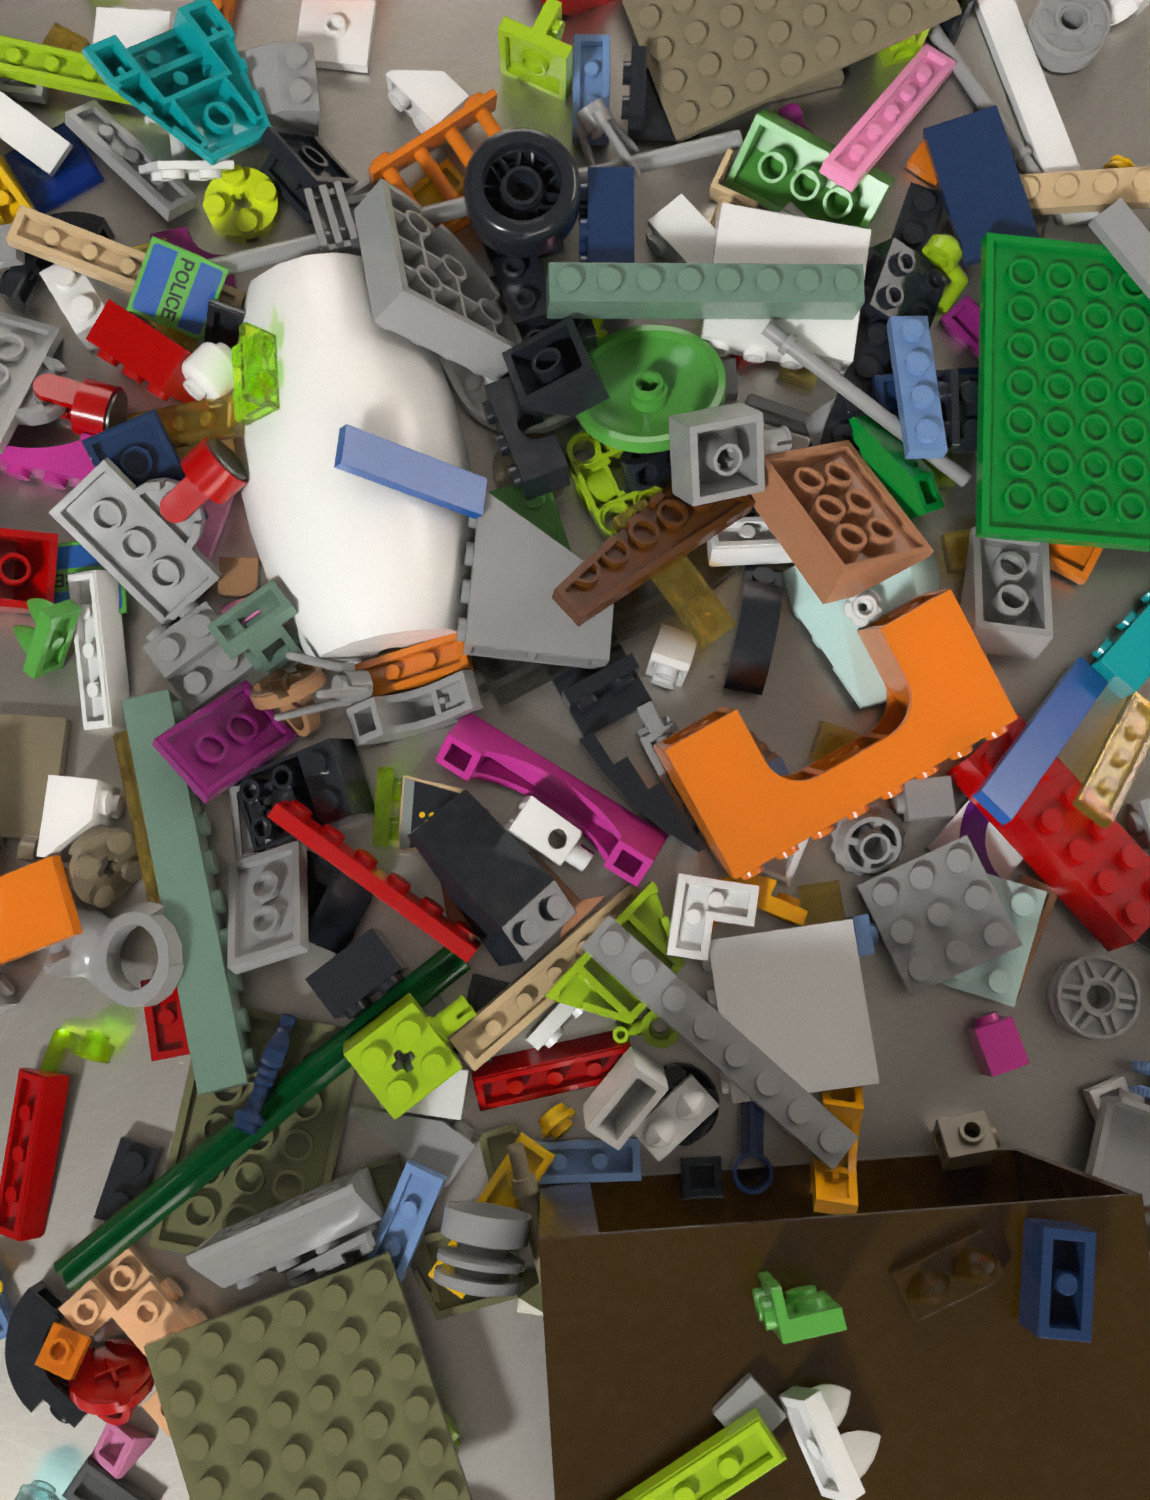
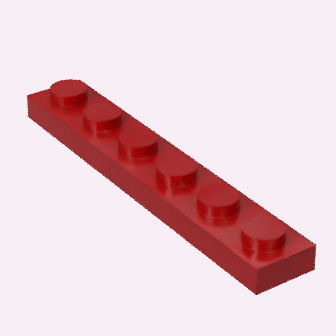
M284 800L274 805L267 815L269 819L466 963L469 962L481 945V942L476 939L478 934L469 925L460 920L454 923L442 914L445 910L440 904L427 896H424L423 899L419 898L409 890L411 884L406 879L394 872L388 875L376 866L378 860L373 855L361 848H358L357 851L343 842L345 836L339 830L329 824H325L322 827L310 818L313 813L300 802Z

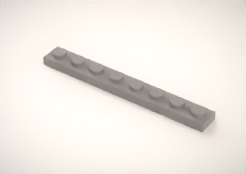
M610 915L606 917L581 946L589 956L825 1167L834 1170L859 1137Z

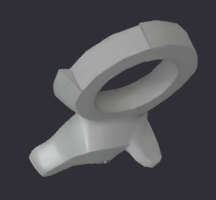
M72 895L83 934L49 946V958L43 966L44 971L54 976L69 978L85 977L104 994L125 1007H150L159 1004L170 996L182 977L185 964H183L182 943L175 926L163 915L165 906L152 901L139 902L123 910L113 919H110L100 908L83 902ZM137 926L144 927L152 935L158 954L156 971L150 982L141 989L134 987L126 979L121 968L120 959L124 940L129 932Z

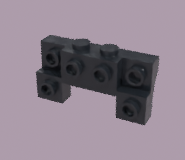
M482 242L492 274L489 278L501 295L498 298L503 306L501 310L504 316L509 314L513 324L517 326L522 342L563 320L547 319L546 280L539 263V259L564 252L563 242L545 254L530 258L506 256L494 251ZM573 319L590 350L597 348V333L592 319Z

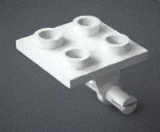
M148 116L144 117L146 124L156 123ZM169 133L172 161H154L138 166L139 174H151L152 181H175V179H184L185 174L189 175V181H211L212 179L223 178L222 171L234 169V160H223L215 165L209 164L206 160L188 161L185 145Z

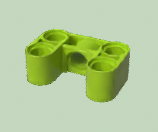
M584 430L569 440L566 459L580 500L589 513L598 535L605 542L610 536L614 537L621 530L609 528L605 524L606 519L613 516L619 517L626 525V522L635 513L638 514L642 511L640 508L642 503L650 501L657 492H662L663 490L654 486L648 490L632 491L628 494H625L624 490L620 491L610 468L621 464L620 456L623 451L599 442ZM579 450H588L592 453L593 457L588 461H580L575 458L574 454Z

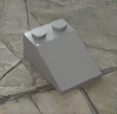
M275 41L239 51L240 58H244L246 61L248 78L253 90L257 89L271 127L311 131L318 136L320 102L313 42Z
M972 527L960 607L984 653L1036 660L1054 637L1049 543L975 537L976 527Z

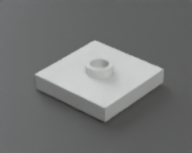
M302 0L296 42H313L316 68L368 73L377 10L376 0Z

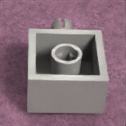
M741 402L668 416L672 494L692 506H698L765 491L764 455L791 450L792 443H783V441L792 440L790 430L786 426H780L779 428L764 431L763 412Z

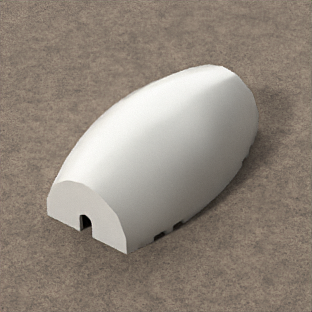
M338 252L305 255L279 263L250 282L243 301L242 308L246 310V315L235 349V354L242 363L240 367L241 380L232 390V422L235 454L243 463L248 475V483L240 490L254 543L268 581L272 579L275 581L298 612L287 622L294 629L300 642L299 644L306 655L338 663L357 664L381 656L380 651L394 647H401L403 649L434 638L457 633L459 617L466 618L468 604L460 603L462 581L463 579L470 580L471 566L464 565L466 542H474L475 529L468 528L469 517L334 468L339 429L348 424L471 472L468 451L457 409L436 352L423 346H417L409 339L391 330H385L373 321L362 256Z

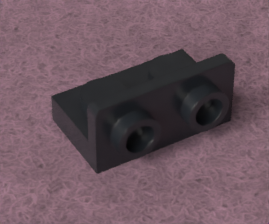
M949 369L937 378L948 448L946 454H977L978 375H958L957 369Z

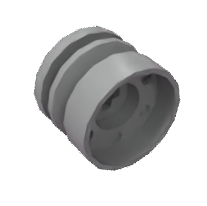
M446 1202L440 1234L458 1242V1245L438 1248L437 1259L444 1263L436 1265L433 1280L441 1286L472 1296L504 1297L520 1294L523 1278L516 1275V1273L525 1270V1261L516 1255L508 1253V1250L528 1247L532 1215L515 1208L484 1202Z

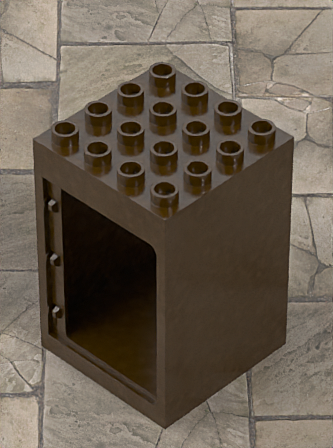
M1022 1148L997 1149L991 1164L943 1172L938 1154L859 1159L856 1164L858 1210L856 1214L844 1215L813 1212V1193H810V1163L772 1166V1183L768 1189L760 1194H747L733 1184L730 1178V1169H722L723 1198L682 1200L680 1173L641 1175V1181L541 1184L538 1242L555 1500H617L725 1428L713 1414L712 1408L748 1372L782 1409L783 1407L778 1396L793 1386L813 1388L821 1384H834L844 1387L851 1392L846 1415L837 1427L840 1435L846 1432L861 1430L877 1433L881 1436L875 1458L867 1472L860 1478L866 1493L856 1500H1150V1205H1144L1141 1193ZM765 1166L737 1168L738 1178L748 1188L757 1186L764 1179ZM1024 1217L1076 1222L1096 1232L1091 1343L1038 1338L1018 1323ZM980 1226L983 1228L1007 1278L915 1323L910 1318L888 1270L974 1227ZM768 1271L781 1285L784 1299H786L785 1292L796 1287L814 1285L817 1292L824 1290L842 1307L847 1330L783 1344L773 1330L766 1331L764 1322L759 1321L752 1289L760 1287L758 1273ZM787 1417L772 1431L783 1448L787 1459L726 1499L833 1500L821 1495Z

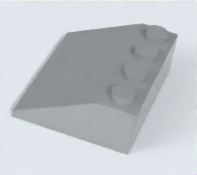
M366 1166L214 1232L185 1258L190 1267L224 1289L236 1283L239 1290L261 1280L260 1272L274 1266L277 1272H281L300 1263L299 1255L315 1249L316 1254L320 1255L339 1246L338 1238L354 1232L355 1237L367 1231L371 1230L372 1232L379 1228L377 1221L383 1218L385 1210L369 1169Z

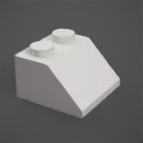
M53 264L39 272L76 335L88 351L92 353L99 349L86 340V337L105 304L110 299L127 309L132 293L58 264ZM135 314L136 316L140 317V318L143 319L144 321H148V320H149V319H147V318H144V317H142V316H139V315Z
M48 775L36 856L46 858L60 855L62 862L70 863L72 855L68 854L74 841L81 834L99 825L115 827L116 819L121 818L124 808V799L120 795L121 789L98 779Z

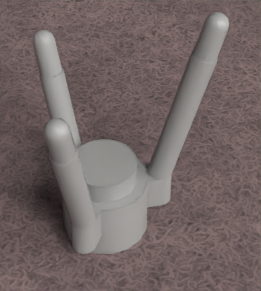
M601 98L578 111L575 116L580 124L573 129L580 139L587 166L595 164L587 136L591 135L592 139L596 140L606 134L628 167H634V176H640L641 172L625 146L633 155L639 154L641 151L614 119L608 107H605Z
M287 652L286 658L289 660L339 672V675H335L332 679V689L320 690L316 693V697L319 699H335L277 713L274 715V720L292 719L335 707L352 706L353 702L367 700L371 698L373 692L372 678L368 671H356L354 663H338L304 654Z

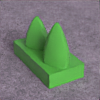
M41 598L29 599L27 605L30 615L36 624L35 628L26 625L13 626L16 638L27 655L23 671L32 679H37L64 666L81 612V607L71 599L57 604Z

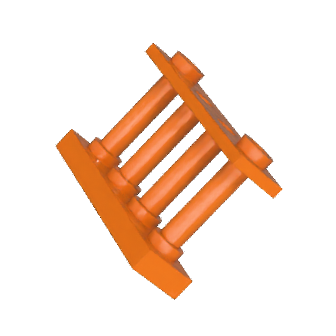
M494 88L485 94L478 92L472 95L464 103L463 108L393 153L384 152L372 161L371 167L368 168L371 186L374 187L382 178L419 204L399 174L400 171L417 161L444 201L464 197L463 195L458 196L430 152L448 141L466 168L473 151L461 135V132L477 122L480 123L488 137L503 131L491 114L496 110L498 96ZM468 217L434 224L433 226L437 228L440 224H443L455 235L469 226L470 222Z

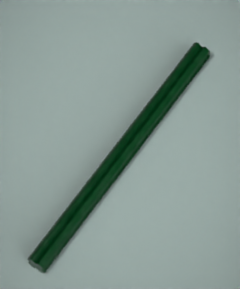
M446 947L436 952L272 1086L269 1093H267V1099L261 1111L265 1124L263 1128H259L257 1135H251L233 1128L236 1119L232 1118L53 1263L56 1274L63 1278L65 1286L74 1292L350 1068L352 1065L343 1055V1042L409 992L420 1007L423 1008L471 968L468 963Z

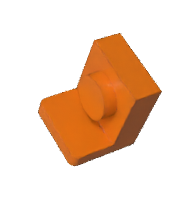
M54 1322L34 1365L66 1380H73L91 1344V1338L78 1332L71 1323Z

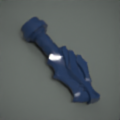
M282 1014L278 1028L263 1053L248 1104L241 1111H235L233 1118L236 1120L233 1128L251 1135H257L259 1128L264 1127L265 1120L262 1119L263 1115L261 1114L262 1106H264L267 1093H269L274 1085L278 1071L285 1061L290 1035L297 1021V1018L293 1015Z

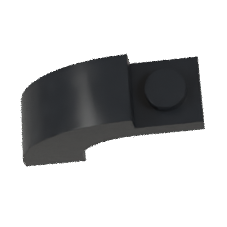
M77 211L59 212L49 215L110 240H113L115 237L105 218ZM25 252L24 265L12 266L3 273L0 279L1 297L10 308L24 314L43 280L39 272L55 263Z
M745 565L736 625L726 665L724 688L758 695L763 693L781 613L784 586H782L783 571Z
M41 1280L27 1289L10 1318L5 1340V1360L8 1376L17 1396L31 1413L46 1402L50 1405V1412L58 1421L64 1424L69 1423L75 1428L89 1413L78 1409L71 1400L68 1380L34 1365L53 1323H61L65 1317L59 1311V1308L65 1301Z

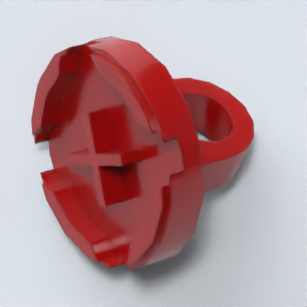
M131 1339L105 1341V1346L97 1349L94 1346L88 1348L76 1377L73 1380H68L70 1398L78 1409L92 1415H97L104 1422L112 1425L126 1424L138 1404L146 1398L154 1386L147 1357Z

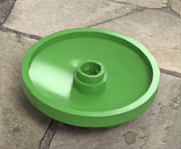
M648 324L618 330L597 341L598 347L591 349L610 398L578 414L576 417L586 432L609 447L633 453L670 450L668 416L724 405L726 398V375L723 363L709 343L696 334L678 327Z

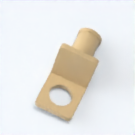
M730 148L727 149L710 185L709 199L718 203L710 221L714 228L722 203L754 209L758 207L757 201L722 186L733 160L734 150Z

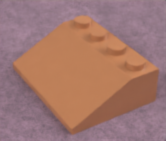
M849 440L764 455L765 491L749 494L748 496L755 502L753 507L822 604L854 597L930 557L933 553L932 547Z

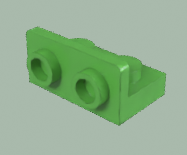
M768 1271L758 1273L760 1287L752 1289L759 1321L764 1322L766 1331L773 1330L783 1344L847 1330L842 1307L824 1290L817 1292L814 1285L796 1287L786 1291V1299H784L781 1285Z

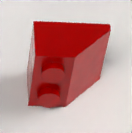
M0 528V613H30L27 601L33 598H41L54 603L59 534Z

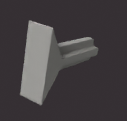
M749 394L745 404L763 412V422L777 427L786 426L790 431L810 438L809 447L817 446L834 398L812 414L755 394Z

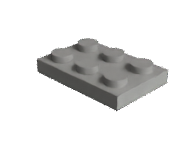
M297 840L229 863L227 968L235 974H240L309 952L307 847Z

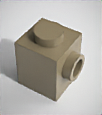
M985 1110L939 1118L936 1120L932 1132L943 1172L991 1164L997 1148L1000 1147L998 1130L994 1123L989 1124Z

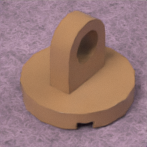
M297 663V665H294L297 671L289 673L285 669H279L263 677L253 685L251 694H249L255 709L268 710L279 707L281 712L315 704L311 694L321 688L328 680L324 668ZM319 712L285 720L287 725L297 735L302 737L308 736L321 725Z

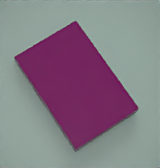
M247 680L154 738L152 746L205 804L289 747L298 737L284 720H274V715L277 714L274 709H255L249 696L253 686Z

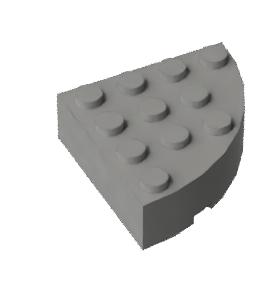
M381 178L354 209L373 321L381 328L391 330L409 339L417 346H423L440 354L448 361H454L470 369L476 375H482L494 382L500 380L508 372L502 353L522 342L517 326L513 324L509 314L504 316L496 302L501 295L475 258L443 224L435 228L420 214L423 209L420 204Z

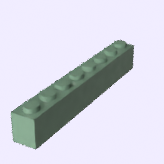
M549 262L546 278L547 319H565L571 316L573 319L853 320L865 303L863 264Z

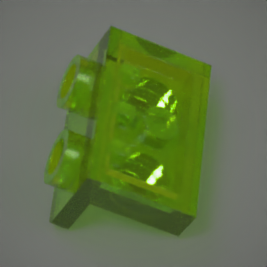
M245 322L239 326L240 343L232 347L231 362L233 366L235 421L248 426L280 409L276 335Z

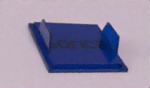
M65 122L52 128V130L71 143L73 148L53 177L15 149L4 155L36 210L44 214L105 181L80 138L65 125Z

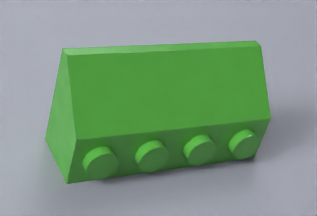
M766 108L756 114L724 185L757 201L758 204L772 212L779 213L781 210H784L796 216L783 209L789 202H792L810 219L869 229L896 178L873 166L852 192L848 191L819 173L824 160L836 146Z

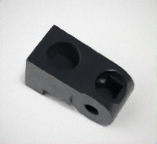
M670 450L656 453L623 451L620 456L625 486L630 490H648L671 474Z

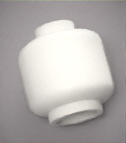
M205 342L182 363V373L186 379L183 382V386L198 401L205 398L211 402H220L240 383V367L242 363L234 351L224 343L214 344L212 342Z

